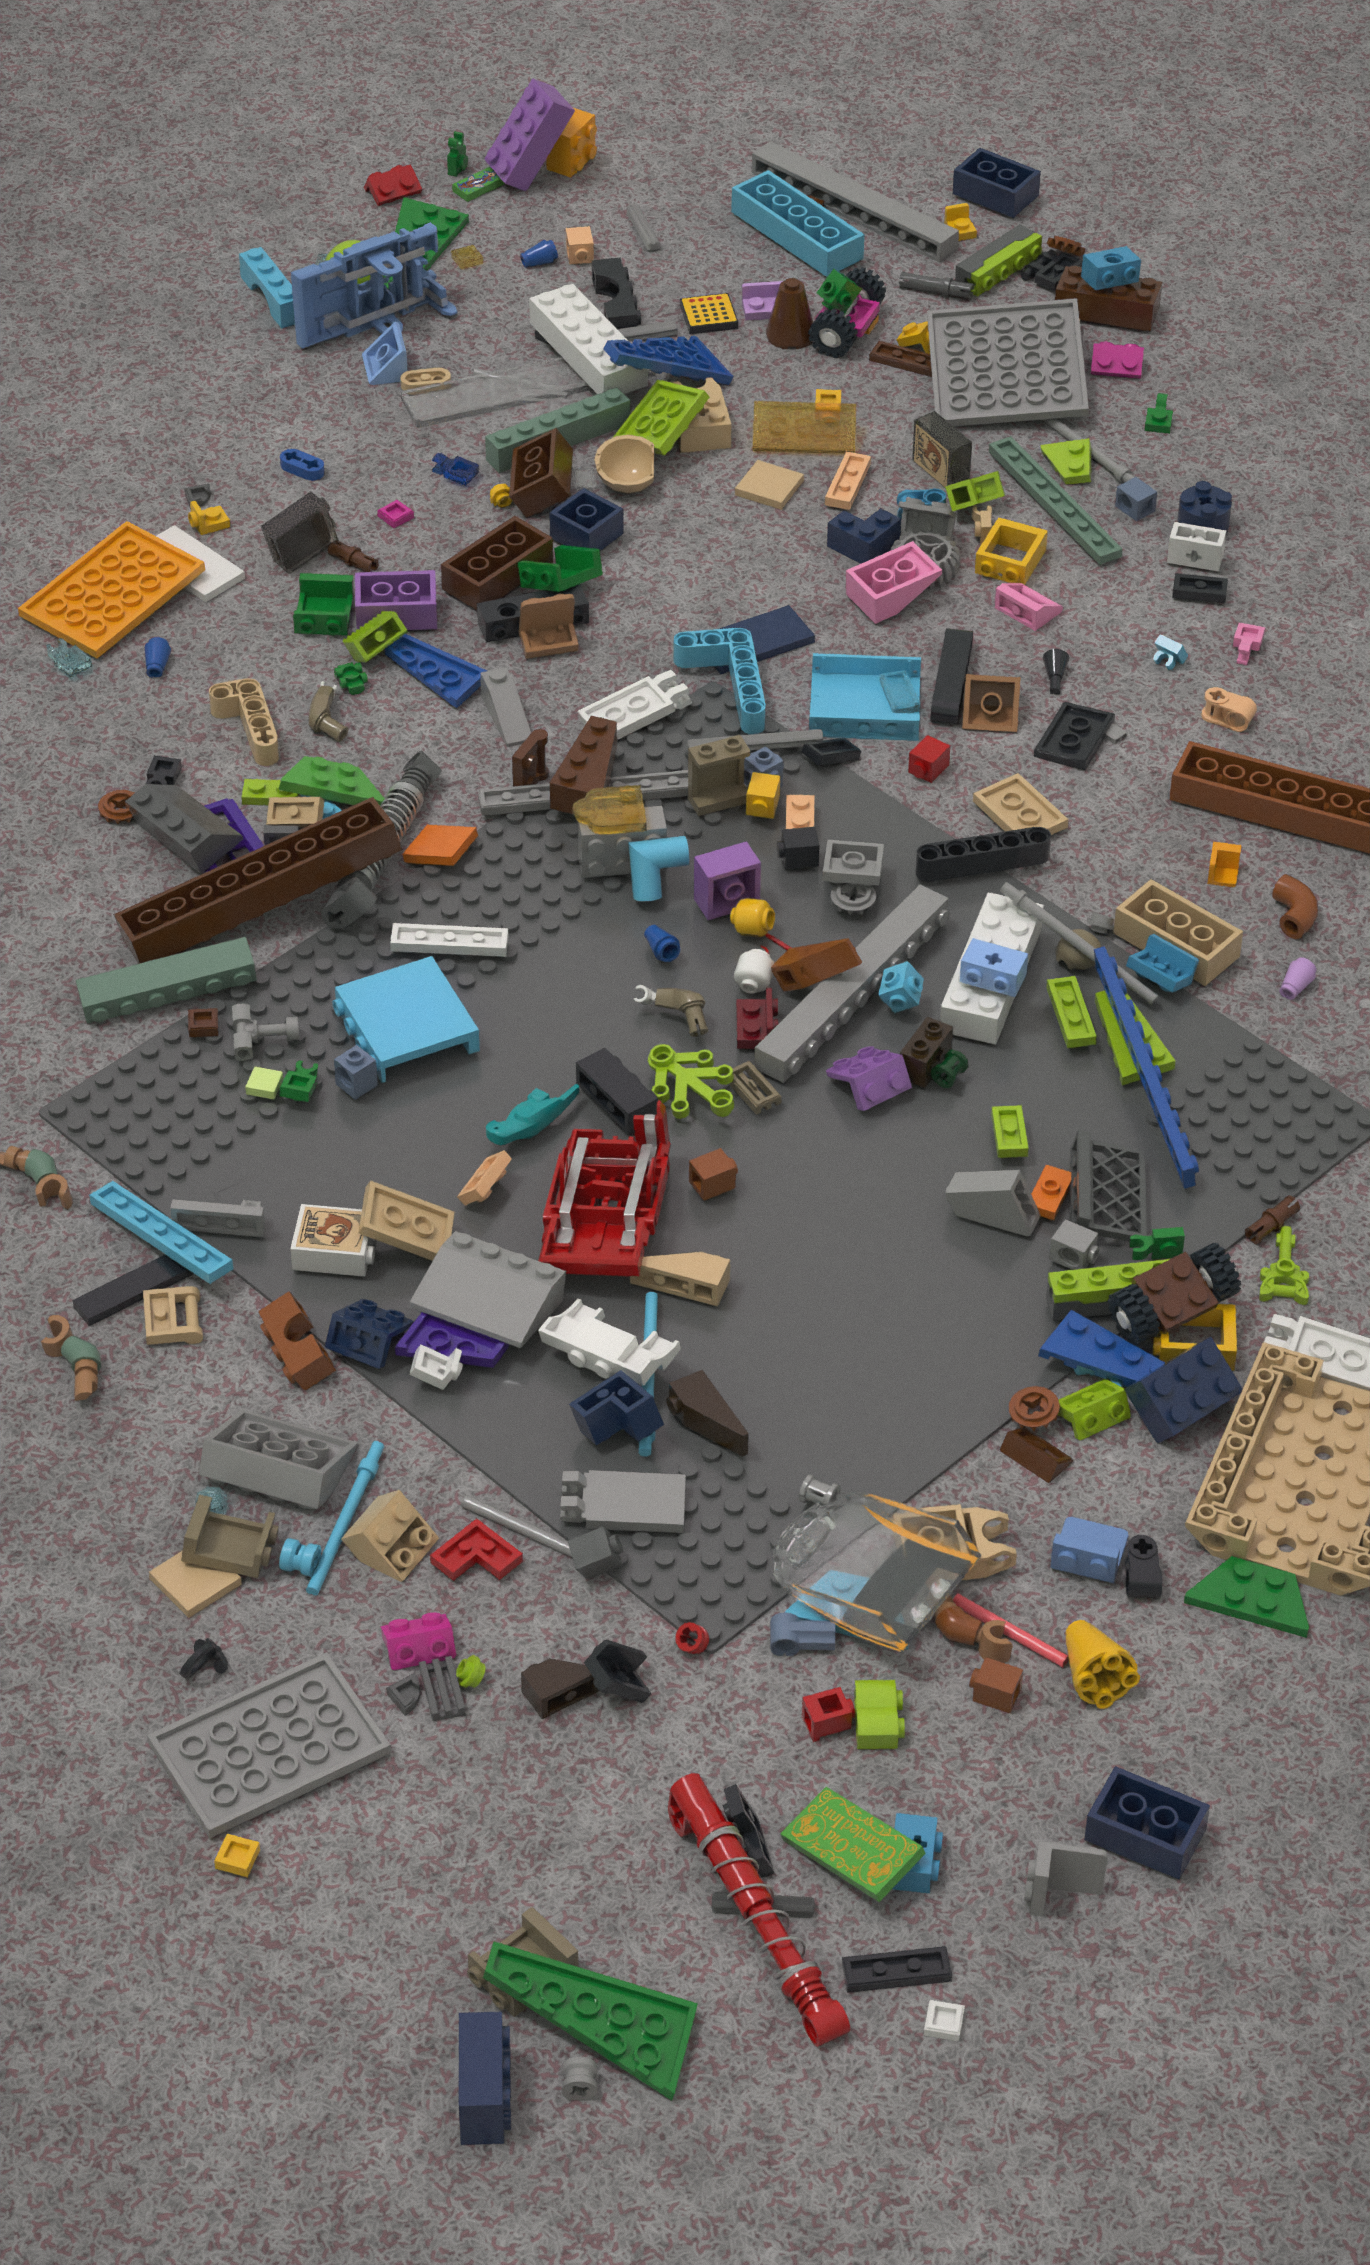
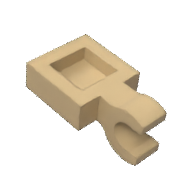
M977 505L972 507V519L975 521L974 536L980 538V546L992 528L991 506H987V511H978Z

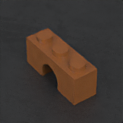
M290 1291L258 1311L264 1322L260 1327L269 1341L273 1339L275 1344L271 1346V1349L280 1362L284 1361L286 1366L282 1370L291 1384L297 1382L304 1390H307L336 1371L326 1349L313 1334L300 1340L306 1332L314 1327L303 1306Z

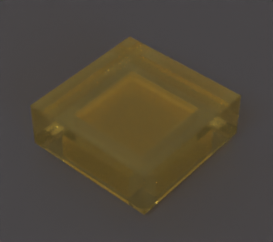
M474 245L451 250V257L461 270L483 264V256Z

